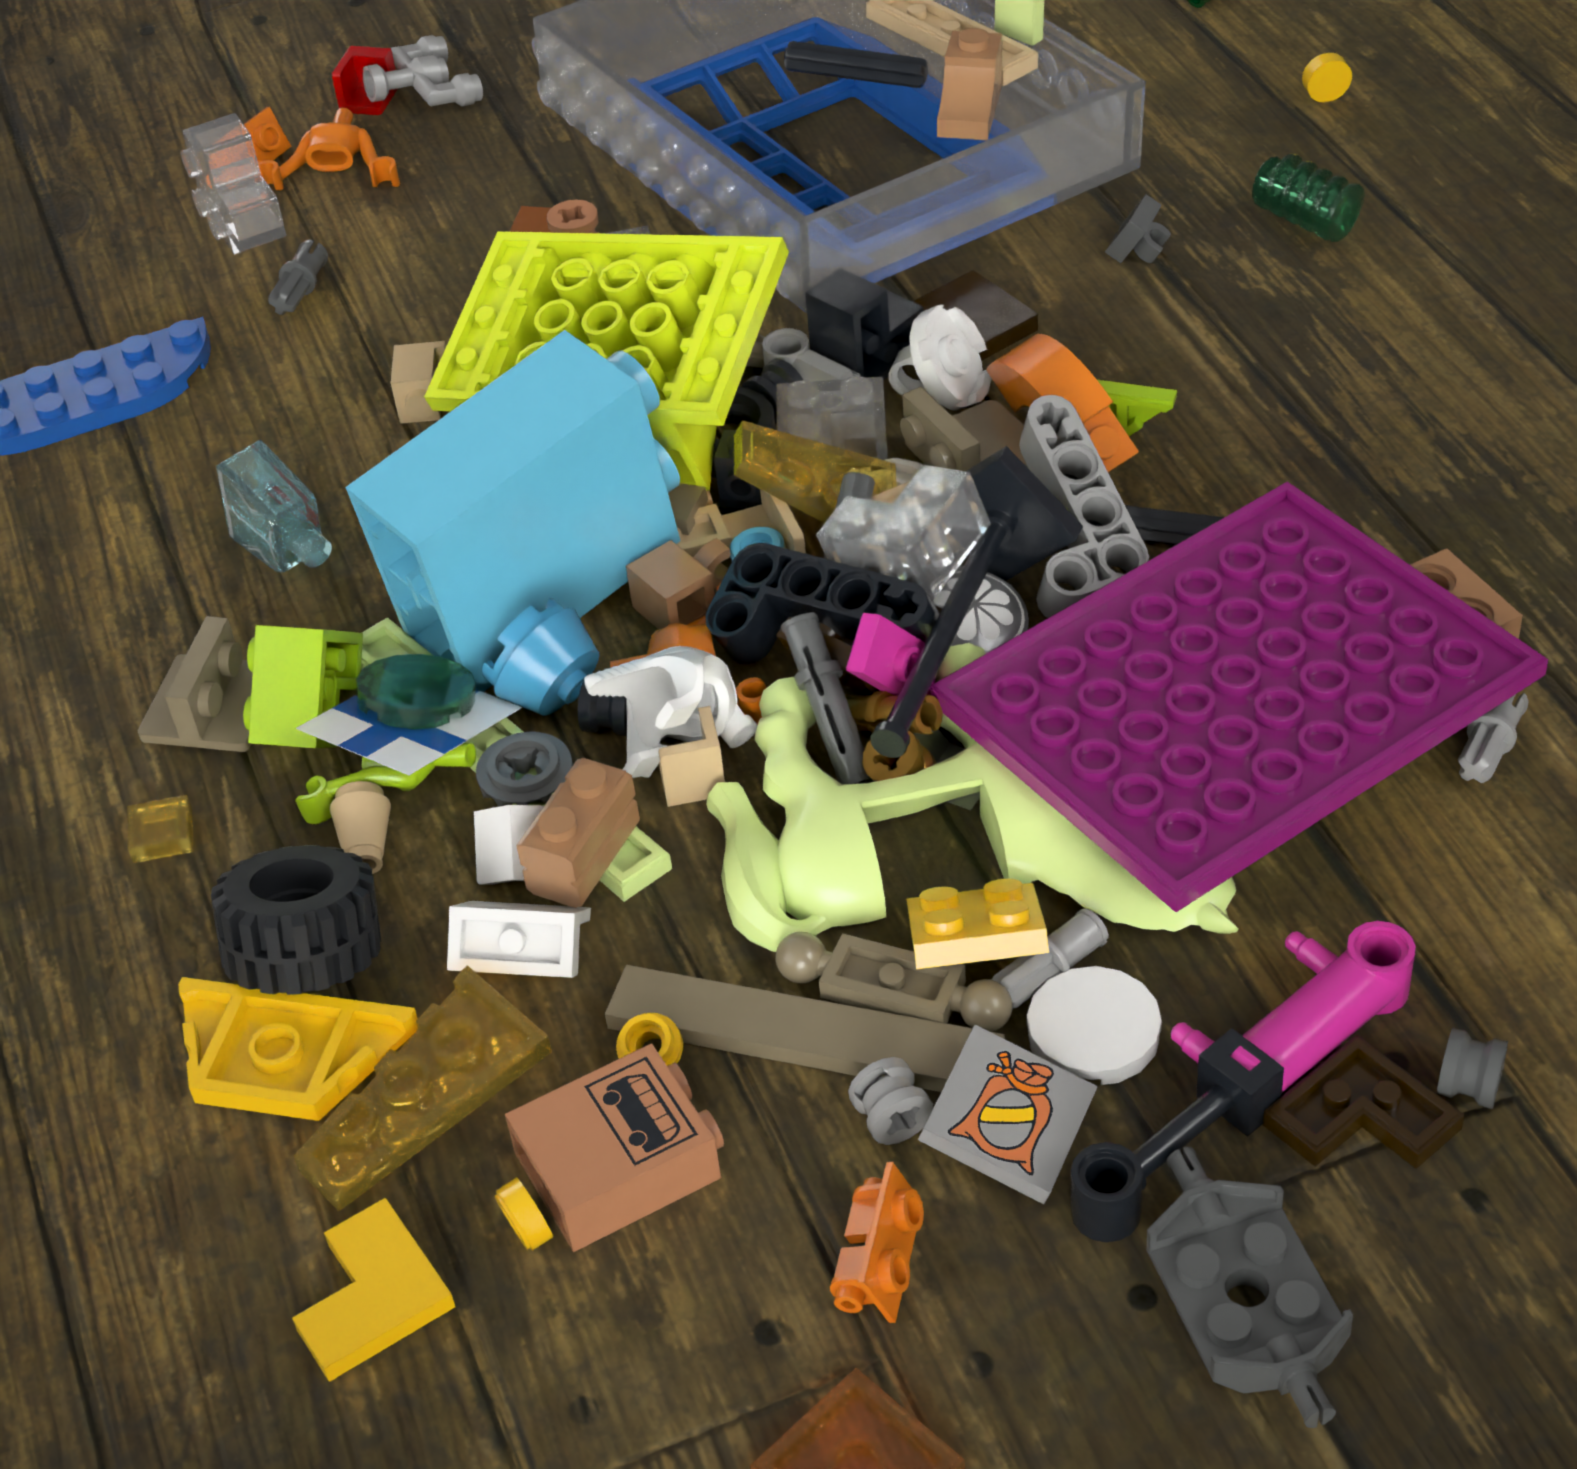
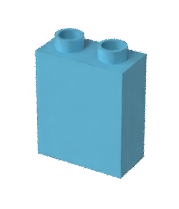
M564 330L345 487L403 631L474 689L485 692L492 686L482 675L483 664L490 660L494 664L496 663L505 647L497 640L498 637L529 606L532 605L539 612L547 609L545 606L549 598H553L564 608L575 609L581 618L628 582L626 565L670 540L676 544L681 541L668 495L669 492L679 486L680 476L668 452L653 438L648 414L658 408L660 404L659 394L649 374L634 357L624 351H616L606 359Z

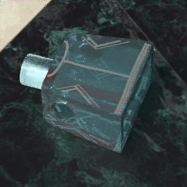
M256 441L216 466L228 533L234 541L276 572H286L300 562H303L310 568L321 565L329 557L332 546L321 534L315 496L263 441Z

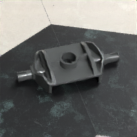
M1183 1147V1156L1179 1149L1175 1150L1167 1158V1165L1174 1173L1183 1193L1147 1230L1146 1250L1213 1382L1243 1394L1276 1389L1279 1390L1281 1396L1290 1393L1304 1419L1306 1427H1317L1318 1419L1321 1425L1326 1424L1335 1416L1336 1411L1320 1386L1317 1374L1333 1362L1351 1335L1353 1321L1351 1310L1343 1311V1315L1339 1311L1282 1209L1284 1191L1281 1186L1226 1180L1213 1181L1207 1177L1192 1147ZM1247 1285L1260 1290L1266 1297V1300L1254 1307H1244L1231 1301L1227 1293L1233 1287Z

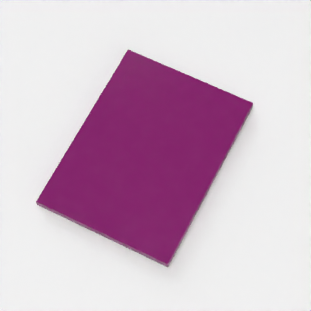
M1287 481L932 684L929 689V695L939 700L944 715L1173 911L1178 912L1545 676L1548 659Z

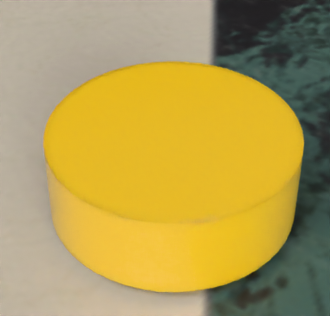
M1336 53L1318 55L1307 64L1302 75L1303 86L1311 98L1318 102H1329L1338 99L1348 90L1352 81L1350 67L1343 57Z
M517 1177L496 1190L494 1197L527 1250L530 1248L533 1251L553 1238V1234L543 1215Z

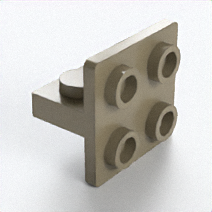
M206 616L187 655L180 654L175 657L138 729L142 742L237 752L249 750L251 746L248 743L249 730L245 728L243 712L245 702L251 696L253 672L249 670L247 660H242V649L240 644L235 642L228 618Z

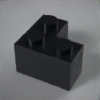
M842 268L837 269L805 292L810 350L860 373L861 388L855 396L857 399L863 397L889 377L888 373L899 351L910 345L909 336L913 321L924 311L922 306Z

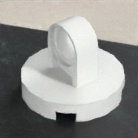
M937 305L921 312L913 321L909 336L910 345L899 351L888 373L889 382L892 388L900 395L921 386L941 406L953 411L964 409L981 402L989 392L992 378L986 370L983 371L979 355L980 352L987 350L976 325L961 309L954 307L945 310L943 309L944 305ZM914 365L920 380H914L907 376L902 366Z

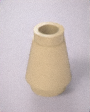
M367 781L350 782L341 786L336 791L335 799L330 805V813L341 849H344V853H355L362 857V862L368 863L372 869V874H374L383 866L382 858L391 803L384 796V791L379 785Z

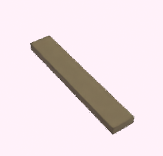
M631 965L625 966L605 1012L608 1029L621 1031L623 1026L637 1015L650 1012L659 1013L667 1016L676 1024L681 1032L683 1043L854 1076H857L861 1070L873 1062L883 1058L897 1057L903 1059L914 1073V1087L942 1092L973 1029ZM991 1032L1005 1039V1034Z

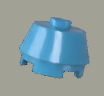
M549 598L545 606L547 609L539 612L531 605L520 613L497 639L505 647L496 663L494 664L490 660L484 662L482 667L483 677L495 687V695L498 698L540 715L552 714L564 704L575 701L579 697L584 678L587 674L593 673L599 660V652L576 610L564 608L553 598Z

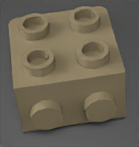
M921 386L902 394L904 418L900 421V428L905 439V445L932 471L942 469L946 473L943 479L946 483L1005 446L1028 468L1019 446L1024 425L998 401L988 400L951 416Z

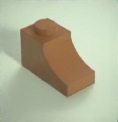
M979 28L952 31L945 54L943 89L937 117V137L988 140L1002 84V34L988 33Z

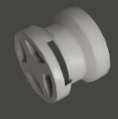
M897 1057L883 1058L865 1067L852 1080L848 1090L849 1099L855 1109L861 1114L868 1115L866 1120L867 1128L872 1137L878 1143L885 1145L900 1143L913 1137L924 1128L933 1110V1103L927 1093L922 1088L913 1086L915 1083L914 1073L903 1059Z

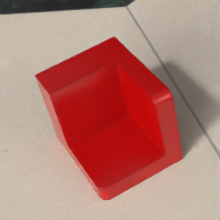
M350 46L332 72V80L339 108H347L352 114L381 115L398 88L389 90L385 100L371 102L364 88L363 68L368 65L378 64L385 72L396 70L391 48Z

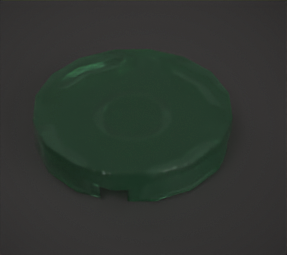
M409 654L383 658L364 667L356 678V699L359 709L366 715L369 710L377 712V721L392 727L407 729L440 727L450 723V715L459 712L461 718L467 715L475 703L476 683L472 672L460 663L439 656Z

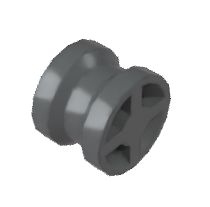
M1452 1028L1442 1063L1437 1095L1452 1098L1461 1093L1474 1097L1479 1106L1493 1109L1509 1041L1493 1038L1485 1043L1471 1039L1465 1030Z

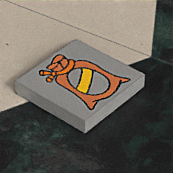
M975 1024L918 1140L1044 1204L1052 1191L1098 1086Z

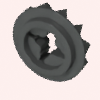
M521 732L496 741L484 751L476 766V778L483 798H493L498 807L513 803L529 805L530 802L534 801L546 804L560 783L566 781L565 776L572 768L573 762L568 747L560 739L541 732ZM531 768H535L537 774L532 775L525 773H527ZM516 772L525 774L520 780L515 778Z

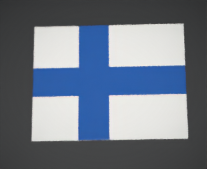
M412 664L300 725L296 729L401 773L411 775L522 707Z

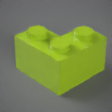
M256 625L255 637L250 640L247 650V664L249 670L253 672L251 696L247 698L243 712L244 725L249 730L248 743L305 748H336V745L296 728L339 705L340 689L360 690L363 633Z

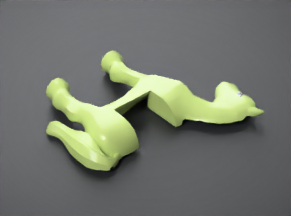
M971 643L950 646L937 673L935 683L985 655L984 649ZM794 677L778 679L763 690L759 702L762 718H760L755 732V742L766 757L763 791L772 800L785 808L786 823L779 840L760 820L739 782H717L707 796L706 805L708 811L719 820L725 830L726 847L721 879L727 909L733 926L749 941L773 952H776L779 943L786 936L795 932H808L816 936L831 927L862 924L886 918L881 872L868 823L916 813L949 800L980 792V818L1004 879H1016L1021 881L1022 884L1039 880L1059 893L1068 894L1084 908L1103 916L1113 923H1124L1141 929H1165L1172 932L1181 930L1191 924L1218 934H1230L1239 930L1229 919L1226 911L1236 892L1232 877L1178 912L1173 911L944 714L940 726L950 731L964 745L965 750L911 775L872 783L841 784L823 772L811 759L806 749L808 729L816 722L806 691L798 689ZM786 912H788L798 920L787 917Z

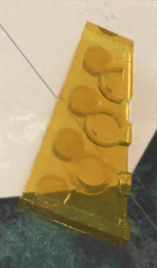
M468 965L453 980L455 989L439 1006L432 1003L417 1019L416 1025L418 1030L398 1052L390 1049L374 1067L376 1076L360 1094H349L294 1155L299 1172L338 1211L342 1210L552 1053L548 1035Z

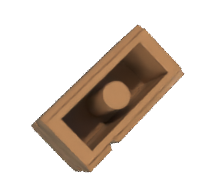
M585 758L577 759L565 776L566 781L560 783L516 845L520 864L524 866L522 872L526 889L533 895L574 908L582 907L640 821L637 801L633 799L636 794L632 775L627 773L626 770Z

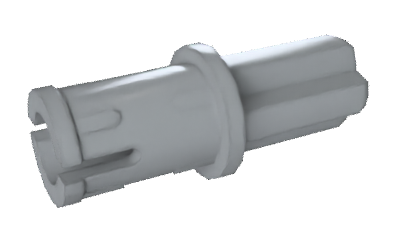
M1525 693L1518 697L1514 706L1512 701L1515 695L1468 725L1467 735L1469 739L1458 758V762L1461 765L1459 774L1463 779L1469 781L1474 778L1480 783L1489 781L1502 755L1514 747L1517 739L1516 727L1528 708L1529 702Z
M1086 908L1081 909L1073 918L1047 936L1049 953L1020 956L995 974L992 980L999 982L1008 990L1012 998L1013 1008H1017L1031 998L1048 979L1068 971L1095 949L1104 946L1109 938L1107 928L1093 911Z

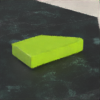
M1098 380L1113 401L1109 408L1128 436L1140 430L1146 421L1160 412L1166 413L1171 410L1177 398V390Z

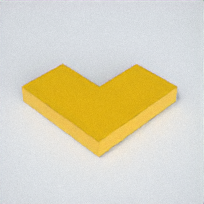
M384 1198L324 1232L328 1246L352 1283L292 1317L297 1332L330 1382L455 1308L452 1294L388 1200Z

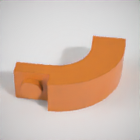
M1035 334L987 367L986 371L1015 413L1025 406L1030 407L1033 401L1041 396L1056 395L1068 400L1081 418L1108 473L1139 452L1109 408L1113 401L1089 369L1056 339L1045 334Z

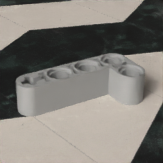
M1056 395L1041 396L1033 401L1028 409L1019 443L1021 454L1029 470L1083 525L1077 540L1067 545L1069 549L1053 555L1047 562L1036 598L1038 608L1047 618L1125 575L1116 573L1110 569V566L1120 567L1128 573L1149 561L1147 548L1076 409L1068 400ZM1063 474L1074 475L1079 479H1070ZM1086 520L1097 521L1103 526L1092 525ZM1057 583L1069 584L1076 590H1064Z

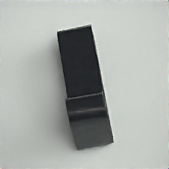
M754 543L739 551L733 559L708 607L705 618L706 626L729 656L740 664H751L767 656L778 638L776 635L781 629V625L788 617L793 618L801 614L814 612L818 616V622L828 626L841 637L855 640L863 613L878 614L925 643L940 613L922 586L914 582L767 543Z

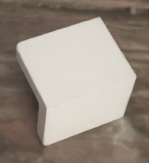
M505 805L474 811L476 874L479 885L524 881L522 872L524 866L520 864L516 845L544 806Z

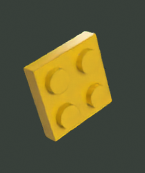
M998 879L986 883L983 887L984 889L958 892L957 889L952 887H934L924 890L920 893L919 897L907 898L916 969L1049 953L1047 929L1034 884H1022L1021 881L1016 879Z

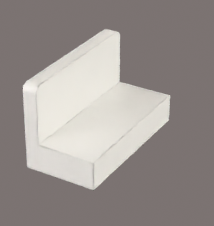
M468 901L450 906L447 970L575 977L578 975L580 924L590 921L591 908Z

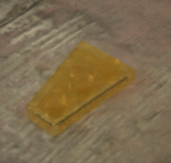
M745 421L741 422L734 435V475L825 524L827 521H833L842 478L848 472H859L871 476L875 481L872 496L897 487L896 464ZM877 516L867 517L865 528L870 531L868 539L863 540V544L886 556L892 557L899 545L881 530L884 525L883 521Z

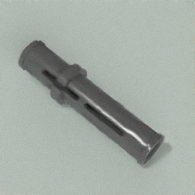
M814 612L805 613L785 621L781 625V629L786 636L798 669V673H796L794 678L798 689L806 691L838 782L841 784L875 782L866 774L862 765L865 749L839 681L843 671L839 661L831 659L818 623L817 614Z

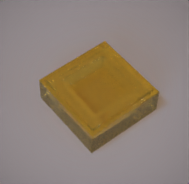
M187 795L127 806L128 850L133 863L194 852L192 807Z

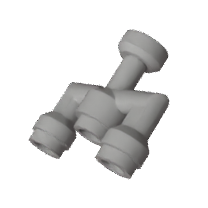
M423 36L416 44L392 47L394 64L398 70L385 72L378 64L368 65L363 68L364 88L371 102L385 100L391 89L413 86L429 106L452 102L460 106L473 105L476 101H481L483 98L482 83L477 74H458L449 82V71L446 64L448 48L442 36Z

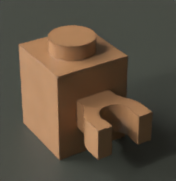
M715 538L706 543L692 557L670 540L626 565L632 607L658 629L673 623L686 625L706 615L708 607L715 596L714 588H717L719 583L722 582L728 571V568L721 562L730 558V548Z

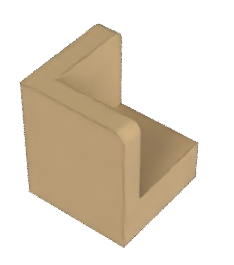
M710 706L698 708L702 733L701 740L662 747L658 751L660 760L658 767L667 807L706 800L709 792L717 782H725L720 743Z

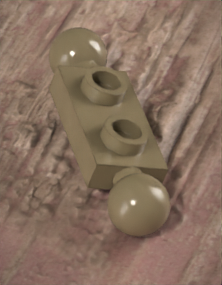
M795 932L786 936L779 943L776 950L775 961L782 976L798 984L809 983L821 976L819 980L820 998L946 1024L952 1011L961 1013L963 1020L969 1027L973 1028L976 1024L990 1032L1002 1028L1008 1022L1012 1013V998L1008 990L999 982L982 979L971 983L968 987L964 986L966 982L964 964L916 969L913 951L843 933L833 952L826 951L821 940L808 932Z

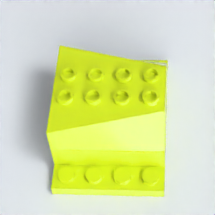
M498 231L424 398L433 411L451 412L562 331L566 330L606 359L616 351H624L643 366L654 382L660 399L658 408L648 414L653 438L664 447L672 458L678 470L681 484L704 486L706 490L710 491L717 426H723L789 250L783 237Z

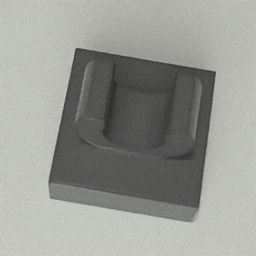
M1145 194L1120 225L1105 253L1119 263H1122L1131 250L1134 249L1139 258L1147 263H1152L1160 254L1163 244L1171 235L1165 226L1152 222L1162 205Z

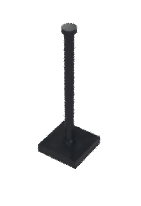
M1007 446L929 494L921 508L968 556V559L886 721L877 724L871 735L870 740L873 748L883 756L897 758L905 753L910 743L908 731L987 572L1007 581L1076 541L1083 528V525Z

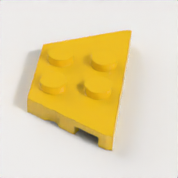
M182 977L178 984L185 1016V1023H182L184 1044L189 1056V1060L186 1062L188 1085L194 1102L198 1104L319 1121L415 1034L419 1027L416 1010L412 1007L307 993L287 995V993L266 994L261 993L260 989L248 990L239 986V984Z

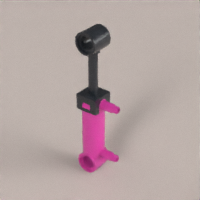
M1366 922L1353 930L1348 938L1347 950L1338 957L1313 938H1307L1298 931L1292 932L1285 940V947L1296 955L1297 960L1317 973V975L1247 1032L1241 1035L1231 1028L1214 1042L1201 1031L1194 1030L1184 1022L1176 1024L1171 1031V1039L1182 1047V1051L1198 1063L1196 1094L1198 1099L1133 1152L1120 1144L1104 1142L1092 1144L1078 1153L1071 1167V1216L1073 1224L1080 1233L1092 1240L1101 1242L1120 1241L1131 1235L1140 1222L1142 1191L1147 1185L1146 1178L1163 1165L1171 1153L1178 1149L1181 1150L1221 1116L1248 1137L1263 1124L1264 1111L1276 1102L1287 1088L1372 1017L1392 1013L1402 1008L1408 1000L1416 946L1412 936L1404 928L1390 922ZM1101 1191H1110V1192H1114V1193L1105 1194V1193H1099V1192H1101Z

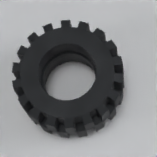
M320 845L288 846L264 851L231 866L232 870L222 873L217 879V885L212 887V908L222 967L225 968V974L230 980H237L239 986L248 990L260 989L261 993H287V995L330 988L333 984L344 983L354 978V973L366 970L372 964L371 959L377 957L380 952V942L382 941L372 869L368 863L362 862V857L355 853H344V849L320 847Z

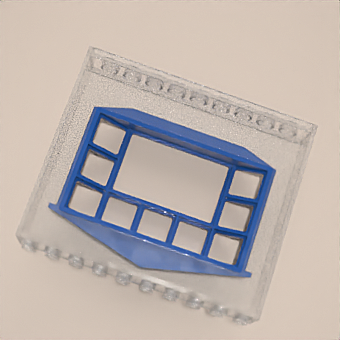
M580 0L533 17L535 37L532 39V48L539 65L540 80L537 82V90L543 104L553 109L570 126L578 129L595 146H599L614 158L620 166H624L639 178L646 187L654 190L672 208H676L690 219L698 229L705 231L708 235L783 237L789 254L776 289L783 297L788 298L805 313H807L805 292L839 268L872 283H876L1140 168L1146 81L1044 18L1043 40L1031 46L1013 39L1038 52V68L1005 86H1001L988 140L937 137V117L943 89L945 57L866 18V2L869 0ZM933 0L994 30L995 0ZM791 41L804 43L813 41L819 45L924 58L928 62V76L924 86L921 88L837 77L839 80L799 95L773 55L785 51V48H787ZM756 62L761 66L783 102L743 118L716 77ZM700 84L704 87L727 124L708 131L665 97ZM856 97L943 159L849 197L763 132L847 98ZM744 142L763 156V158L749 162L730 148L729 145ZM779 173H785L806 190L792 195L770 177ZM823 205H827V206H828V207H826V208H824V209H821V210H819V211H816V212L813 211L814 209H816V208H818V207H821V206H823Z

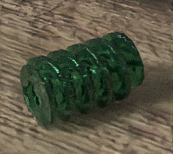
M1295 153L1287 154L1282 159L1278 156L1270 157L1262 163L1252 188L1254 204L1264 210L1269 209L1274 215L1284 217V219L1294 225L1299 224L1306 231L1315 232L1320 238L1330 240L1331 242L1342 240L1351 231L1359 216L1365 197L1364 188L1360 184H1349L1348 180L1341 175L1333 177V173L1326 168L1318 169L1314 162L1310 160L1302 161V158Z

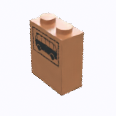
M652 1043L505 1114L515 1155L573 1252L721 1179L717 1149L724 1146V1141L715 1119L707 1109L699 1113L690 1101L692 1099V1092L684 1073L676 1063L667 1066Z

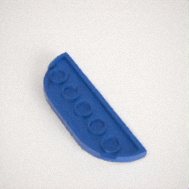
M203 317L194 320H182L156 332L131 336L121 343L95 351H83L73 358L48 366H36L25 373L0 380V456L37 449L142 415L161 407L189 388L187 379L198 366L201 369H205L209 360L211 344Z

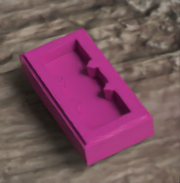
M863 613L846 671L880 691H887L895 696H899L925 643L882 615Z

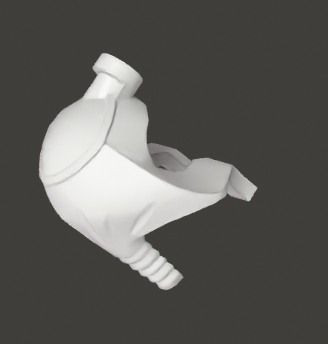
M670 647L641 659L592 673L584 678L585 687L592 696L599 695L601 697L605 695L608 697L611 695L612 697L624 696L627 698V763L622 770H626L627 773L632 775V778L640 776L649 778L660 762L659 749L667 747V745L660 744V741L669 737L686 742L702 739L698 708L711 707L717 735H720L730 748L739 747L747 742L755 734L758 726L750 715H744L739 708L735 685L728 666L724 661L708 652L693 647Z

